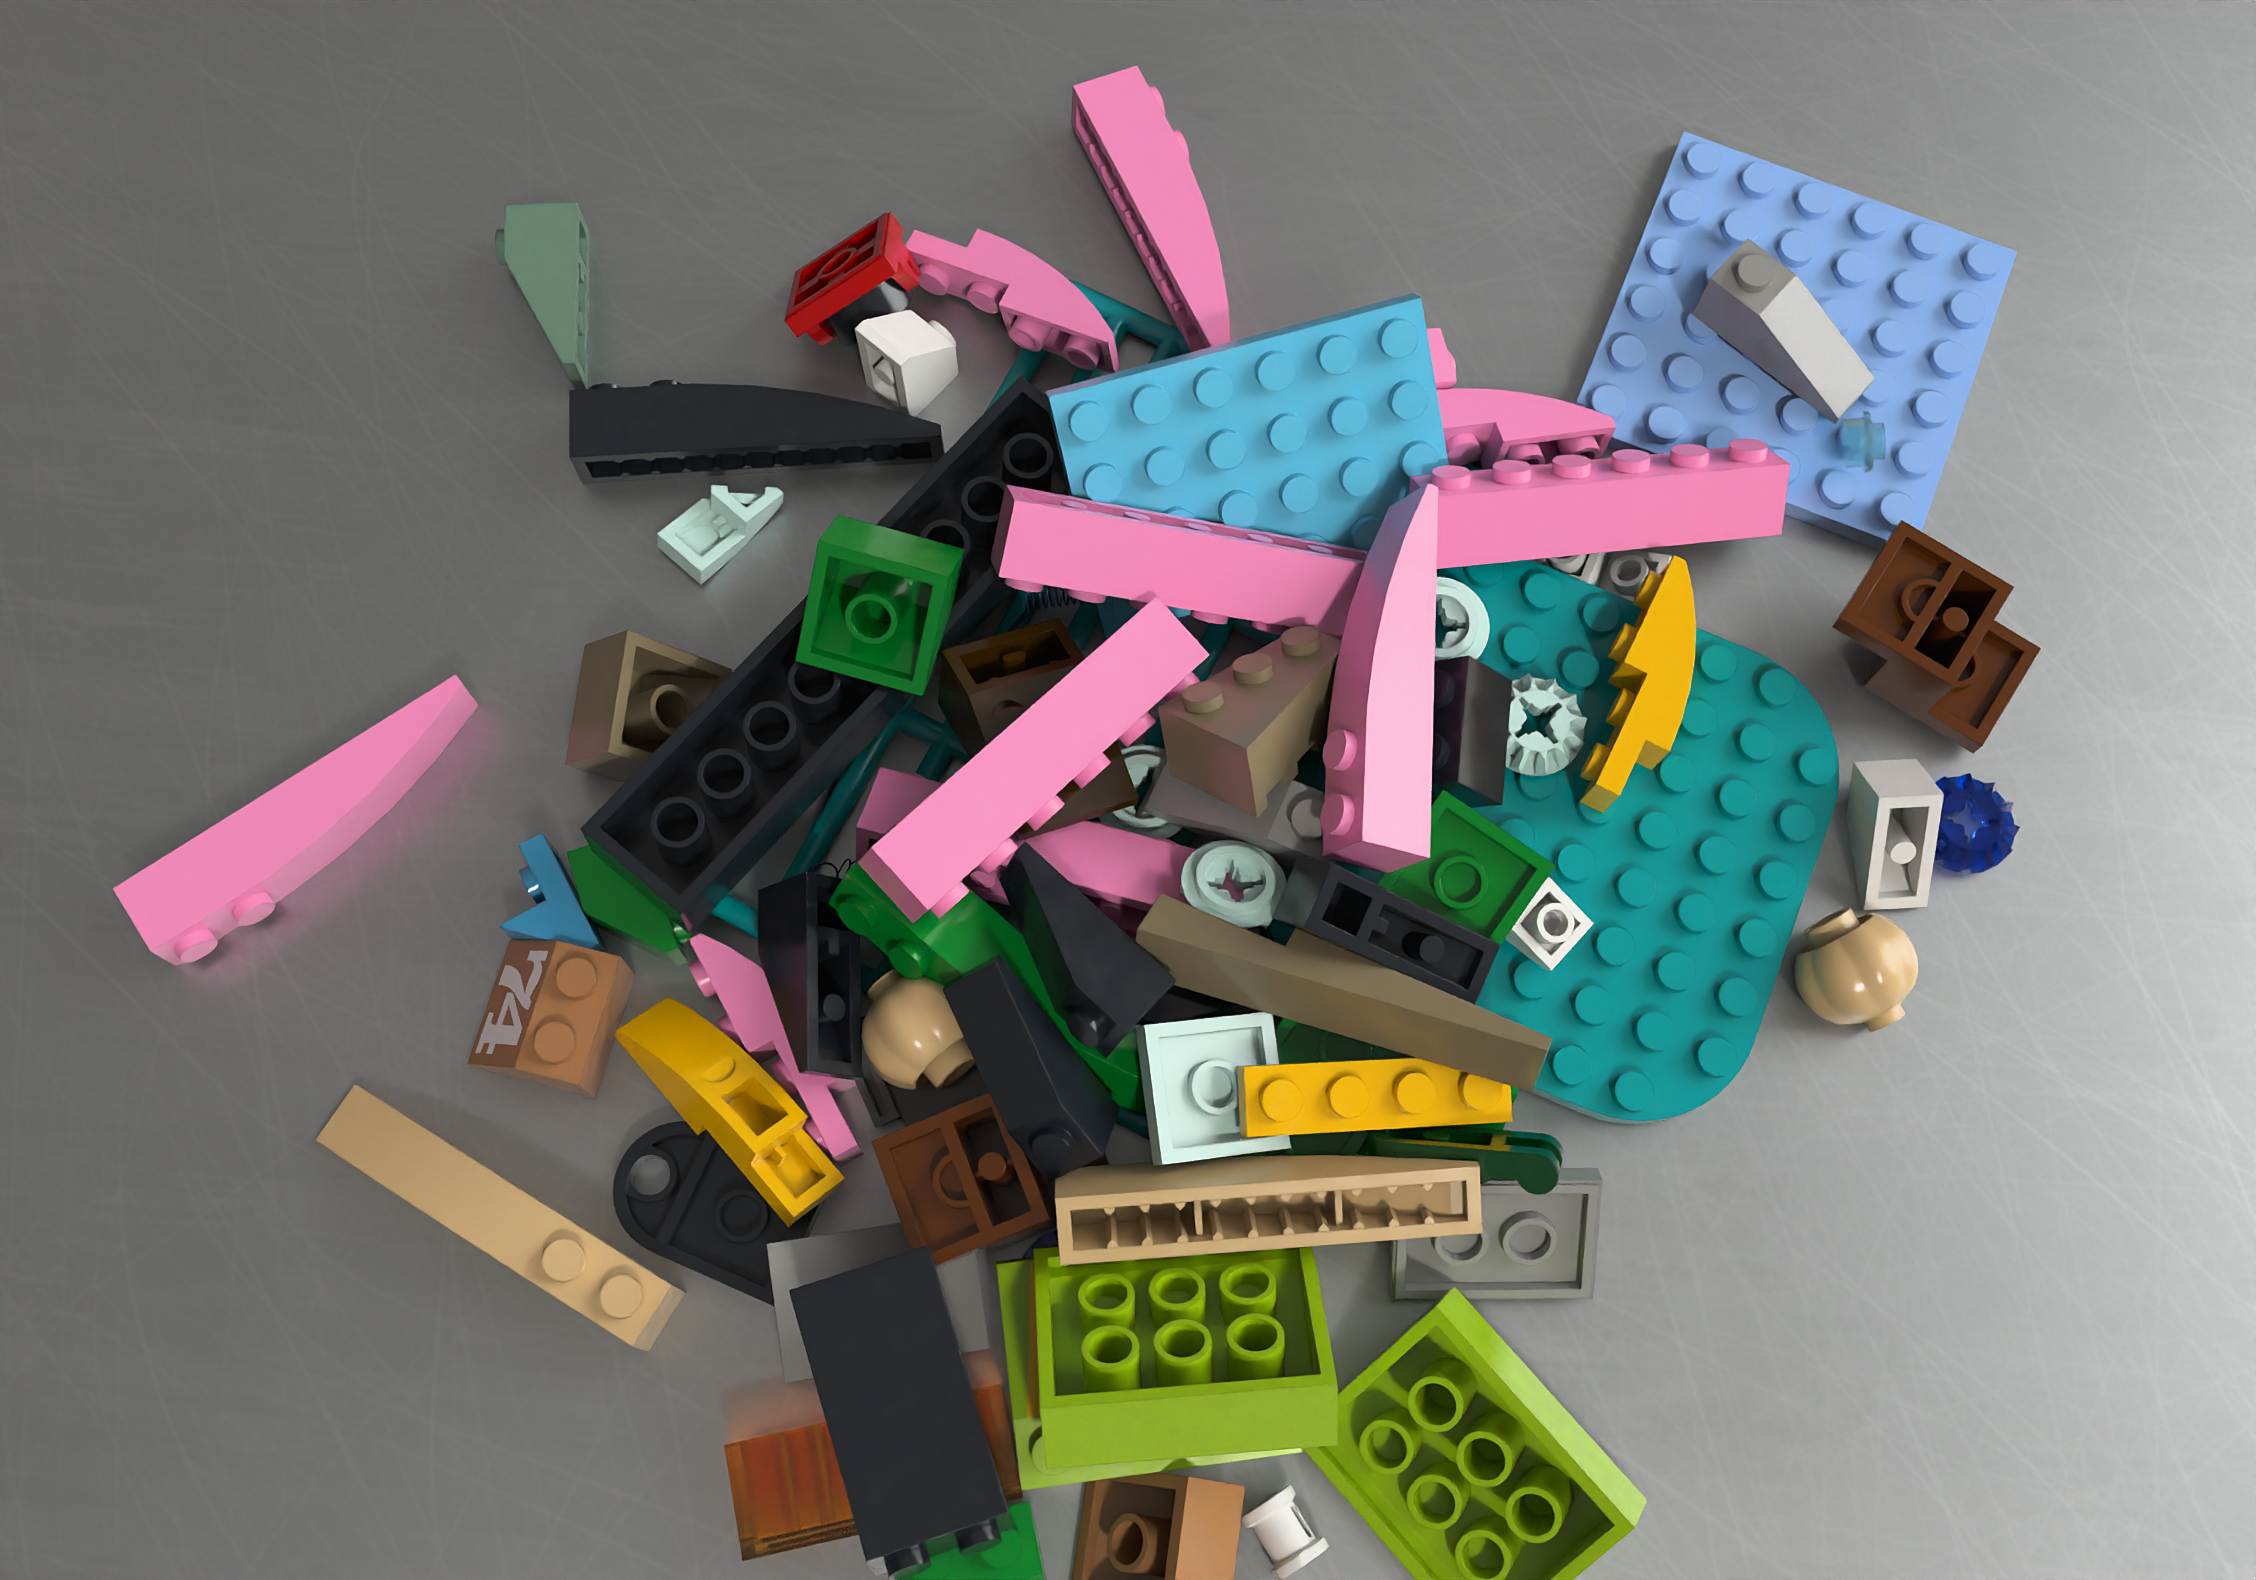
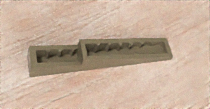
M1160 893L1137 929L1135 942L1177 980L1174 983L1176 986L1526 1091H1533L1553 1038L1297 928H1295L1287 944L1283 946Z

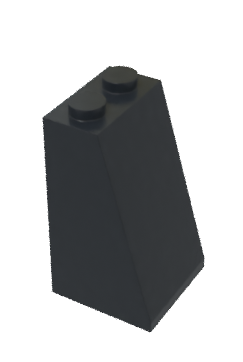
M929 1245L789 1290L865 1560L875 1576L887 1572L890 1580L907 1578L930 1568L932 1565L930 1557L956 1548L959 1549L960 1555H972L1002 1542L1000 1533L1014 1529V1524L945 1291Z

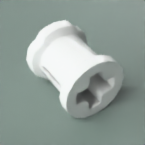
M1291 1484L1271 1495L1241 1516L1242 1526L1254 1530L1275 1564L1271 1573L1276 1580H1282L1329 1547L1324 1537L1314 1536L1292 1501L1296 1492Z

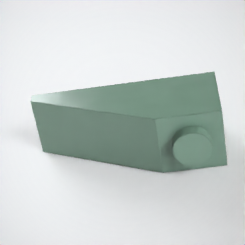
M577 202L505 205L504 229H497L495 235V246L499 264L501 266H508L519 291L575 390L588 389L590 232Z

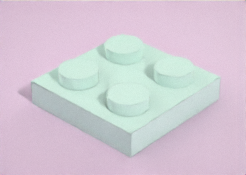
M1260 1012L1149 1024L1135 1028L1153 1166L1291 1148L1289 1135L1240 1136L1237 1066L1279 1064L1272 1014Z

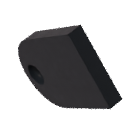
M686 1121L660 1125L639 1137L622 1157L616 1170L613 1184V1202L617 1217L624 1230L636 1243L661 1257L773 1307L775 1306L767 1244L809 1237L826 1199L788 1227L711 1134L704 1130L697 1135ZM650 1159L665 1160L670 1168V1179L667 1186L661 1192L654 1195L641 1194L635 1184L638 1168Z

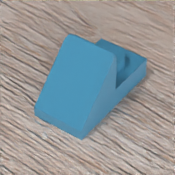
M541 833L518 845L528 863V866L519 870V874L533 900L539 905L504 922L500 928L512 940H557L610 954L597 927L583 912L578 891L557 850Z

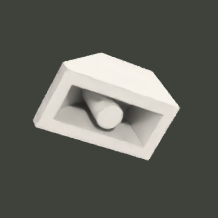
M911 309L863 320L855 328L866 386L897 412L916 417L959 374L956 342L953 336L937 321L930 320L927 323Z
M1917 759L1853 762L1846 820L1859 903L1863 910L1927 907L1944 794Z

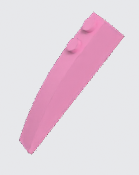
M1137 65L1074 85L1071 125L1189 350L1194 352L1231 342L1229 305L1221 258L1206 203L1189 164V152L1186 141L1179 130L1173 131L1165 117L1164 104L1158 89L1155 86H1148Z
M1429 483L1389 507L1368 553L1347 616L1335 669L1327 739L1323 748L1326 778L1325 802L1320 815V824L1323 830L1322 857L1385 873H1392L1430 858L1439 487Z
M455 674L114 887V892L150 952L175 966L205 957L216 948L218 939L239 926H249L266 918L275 909V903L291 894L352 846L389 812L429 769L479 706L458 676Z

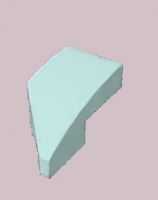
M711 485V499H701L658 532L657 547L701 585L733 558L768 522L783 504L784 493L777 487H765V494L728 493V486Z

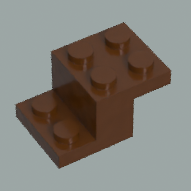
M1903 520L1894 528L1832 626L1882 657L1864 685L1866 689L1973 754L1985 743L2041 649L1994 620L2014 586Z
M990 1093L981 1095L871 1141L911 1250L929 1245L937 1268L986 1247L1003 1249L1057 1226L1055 1180L1048 1183L1009 1135ZM1104 1152L1102 1157L1081 1167L1110 1165L1106 1152Z

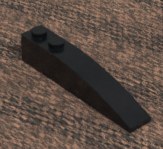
M659 380L651 383L649 386L620 387L615 384L601 383L593 385L586 390H569V458L582 484L936 463L945 454L941 424L881 406L820 393L756 385L682 384L674 380Z

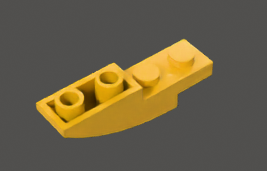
M1676 555L1672 557L1660 574L1652 570L1648 572L1633 601V605L1642 609L1634 627L1624 623L1608 653V657L1617 661L1607 683L1621 689L1605 721L1614 726V729L1606 746L1599 742L1595 744L1580 773L1581 778L1589 781L1580 802L1601 813H1604L1620 796L1635 762L1652 770L1670 752L1683 718L1691 688L1695 660L1696 618L1693 589L1687 562Z
M668 996L616 1030L614 1035L693 1131L697 1135L704 1130L711 1134L788 1227L840 1188L845 1177L802 1128L808 1116L751 1056L708 1020Z

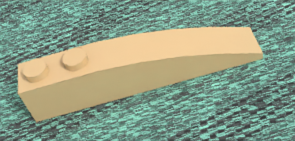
M354 1084L316 1138L317 1142L632 1347L648 1352L686 1294L677 1286L357 1084Z
M1338 1155L1221 1157L1153 1166V1162L1079 1167L1055 1179V1205L1060 1265L1483 1233L1480 1166L1477 1161Z

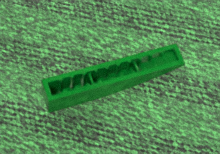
M857 862L846 872L828 904L838 911L841 920L850 930L857 934L865 935L888 955L890 962L900 974L913 980L926 976L945 986L947 982L999 954L1116 1103L1147 1116L1136 1034L1132 1031L1106 1059L1095 1048L1080 1043L1070 1033L1066 1022L1055 1012L1023 935L969 887H967L969 892L940 919L929 909L916 922L912 923Z

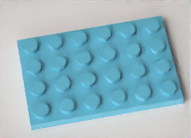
M1414 293L1045 391L1069 496L1370 551L1389 507L1409 495L1410 476L1430 475L1434 468L1449 465L1422 298ZM1106 596L1105 602L1095 603L1100 628L1106 638L1111 637L1140 611L1129 604V599ZM1168 606V609L1176 618L1190 615L1191 610Z

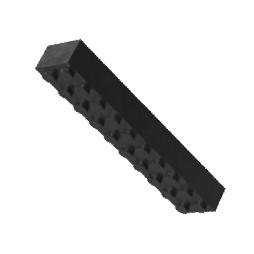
M1022 376L999 397L876 524L965 549L952 609L930 678L940 668L941 650L962 645L1014 589L1004 583L1005 578L998 577L990 560L1006 485L1069 496L1046 396ZM808 595L580 828L594 854L689 935L915 695L795 661Z

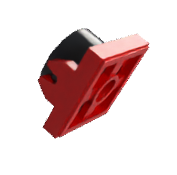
M885 212L795 271L784 321L797 338L806 332L823 347L836 336L843 346L850 347L858 344L855 328L863 320L901 312L909 305L913 297V288L920 284L918 276L921 275V271L910 251L901 241L903 228L891 212Z

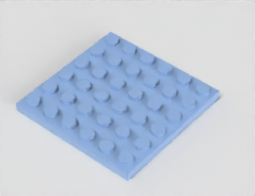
M1684 131L1575 404L1613 418L1616 429L1607 448L1615 451L1634 449L1649 454L1670 453L1671 447L1679 444H1695L1708 449L1729 447V442L1736 439H1755L1765 442L1769 450L1790 463L1785 515L1881 550L1901 520L1921 532L1923 530L2017 251ZM1747 238L1799 277L1875 377L1872 384L1836 424L1692 315L1710 277Z

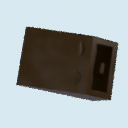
M1060 618L941 650L938 705L969 758L972 759L1086 658ZM1117 740L1103 751L1111 763L1082 789L1072 779L1057 793V796L1065 805L1036 831L1025 822L1014 832L1018 841L1121 810L1138 803V795Z

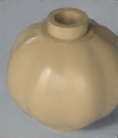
M1847 907L1822 918L1803 931L1809 944L1796 953L1794 977L1798 992L1812 1012L1822 1019L1836 1024L1865 1023L1870 1032L1882 1029L1905 1015L1900 1003L1904 1001V998L1915 986L1919 966L1918 955L1914 945L1901 927L1892 920L1875 913H1868L1856 918L1852 909Z
M894 969L877 980L867 993L873 1003L862 1022L861 1041L869 1063L883 1080L907 1090H919L929 1084H933L938 1091H941L962 1078L976 1062L943 993L944 986L926 976L913 980L906 978Z

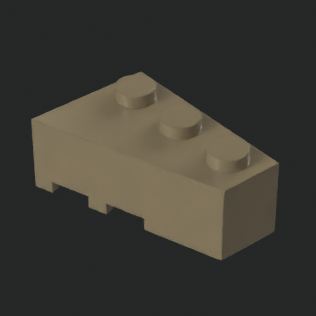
M1301 625L1286 630L1279 639L1252 654L1237 658L1230 667L1203 682H1197L1188 686L1182 694L1159 706L1158 712L1170 775L1258 818L1268 807L1266 795L1278 782L1289 784L1299 773L1297 761L1308 749L1319 751L1326 742L1335 669L1342 640L1320 632L1311 626Z

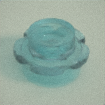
M1868 411L1862 412V418L1843 420L1842 448L1845 468L1863 467L1864 472H1870L1873 468L1874 460L1885 459L1886 437L1884 423H1872L1871 415Z

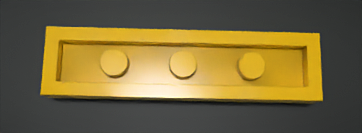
M1416 1057L1237 1066L1240 1136L1244 1137L1513 1122L1510 1085Z

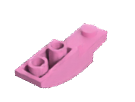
M978 228L967 247L914 229L905 246L910 251L921 271L918 279L920 281L919 285L923 289L935 295L942 296L948 293L970 301L975 307L987 313L995 314L1000 311L1009 338L1024 349L1035 352L1043 349L1065 357L1071 364L1084 370H1094L1097 368L1111 374L1118 371L1120 360L1113 332L1095 306L1058 270L1016 244Z
M1452 388L1437 390L1449 465L1462 466L1469 462L1480 461L1483 470L1492 469L1495 462L1502 460H1518L1530 465L1551 464L1553 458L1560 455H1580L1590 460L1601 459L1616 429L1613 418L1608 415L1551 397L1496 389Z
M699 933L690 938L689 941L698 958L688 963V967L704 997L708 998L717 993L727 1015L717 1020L721 1031L743 1050H746L749 1056L759 1065L778 1054L780 1055L781 1059L770 1064L780 1086L791 1098L798 1094L801 1095L811 1117L806 1119L802 1128L824 1154L830 1152L840 1167L864 1155L834 1098L855 1086V1080L799 1073L764 970L731 947L704 934Z

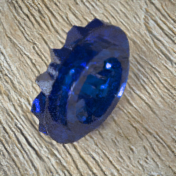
M1971 773L1959 777H1942L1935 782L1943 792L1944 797L1934 862L1950 871L1963 874H1976L1994 868L2013 851L2011 847L2014 837L2020 828L2014 824L2011 813L2014 802L2005 801L1996 791L1995 782L1983 783L1973 779ZM1966 803L1967 808L1970 809L1971 818L1976 821H1982L1983 825H1988L1987 827H1979L1970 836L1969 842L1968 836L1965 835L1964 825L1954 823L1952 819H1947L1948 817H1956L1964 811Z

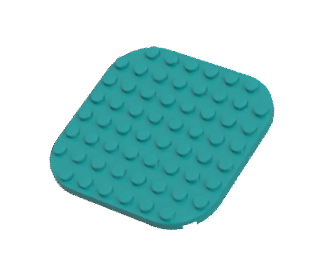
M1533 560L1437 569V577H1446L1463 583L1476 593L1486 608L1490 624L1489 637L1483 652L1476 660L1512 681L1520 679L1527 674H1530L1532 678L1543 680L1555 678L1557 685L1568 694H1576L1582 716L1587 718L1584 728V745L1565 768L1549 775L1529 776L1517 773L1505 766L1503 804L1472 809L1555 864L1556 866L1548 877L1555 882L1594 924L1552 971H1546L1504 939L1475 1005L1553 1038L1532 1093L1584 1115L1619 1124H1650L1685 1114L1705 1104L1730 1084L1747 1060L1755 1042L1838 795L1839 759L1833 732L1827 718L1805 686L1785 668L1755 651L1696 628L1695 660L1691 688L1683 718L1670 752L1652 770L1635 762L1620 796L1604 813H1601L1580 802L1589 781L1580 777V773L1595 744L1599 742L1606 746L1613 732L1614 726L1605 721L1621 689L1607 683L1617 661L1608 657V653L1624 623L1634 627L1642 609L1633 605V601ZM1436 605L1435 642L1436 648H1439L1446 633L1456 630H1453V627H1447L1442 624L1441 615H1438V606ZM1523 710L1527 719L1516 737L1520 738L1525 733L1529 735L1532 732L1538 731L1544 738H1549L1545 732V727L1550 722L1553 713L1551 711L1547 714L1542 712L1540 715L1533 716L1528 710ZM1324 746L1319 751L1308 749L1294 781L1325 793L1326 766L1323 761ZM1337 860L1335 862L1336 865L1375 884L1380 881L1385 873ZM1283 870L1286 881H1288L1291 872ZM1272 919L1267 927L1270 939L1283 946L1287 944L1295 930L1275 919Z

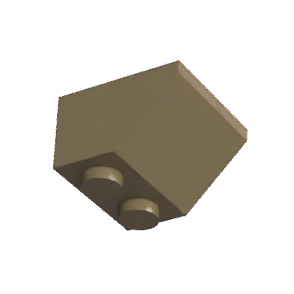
M629 630L585 644L565 765L618 782H626L732 673V669Z

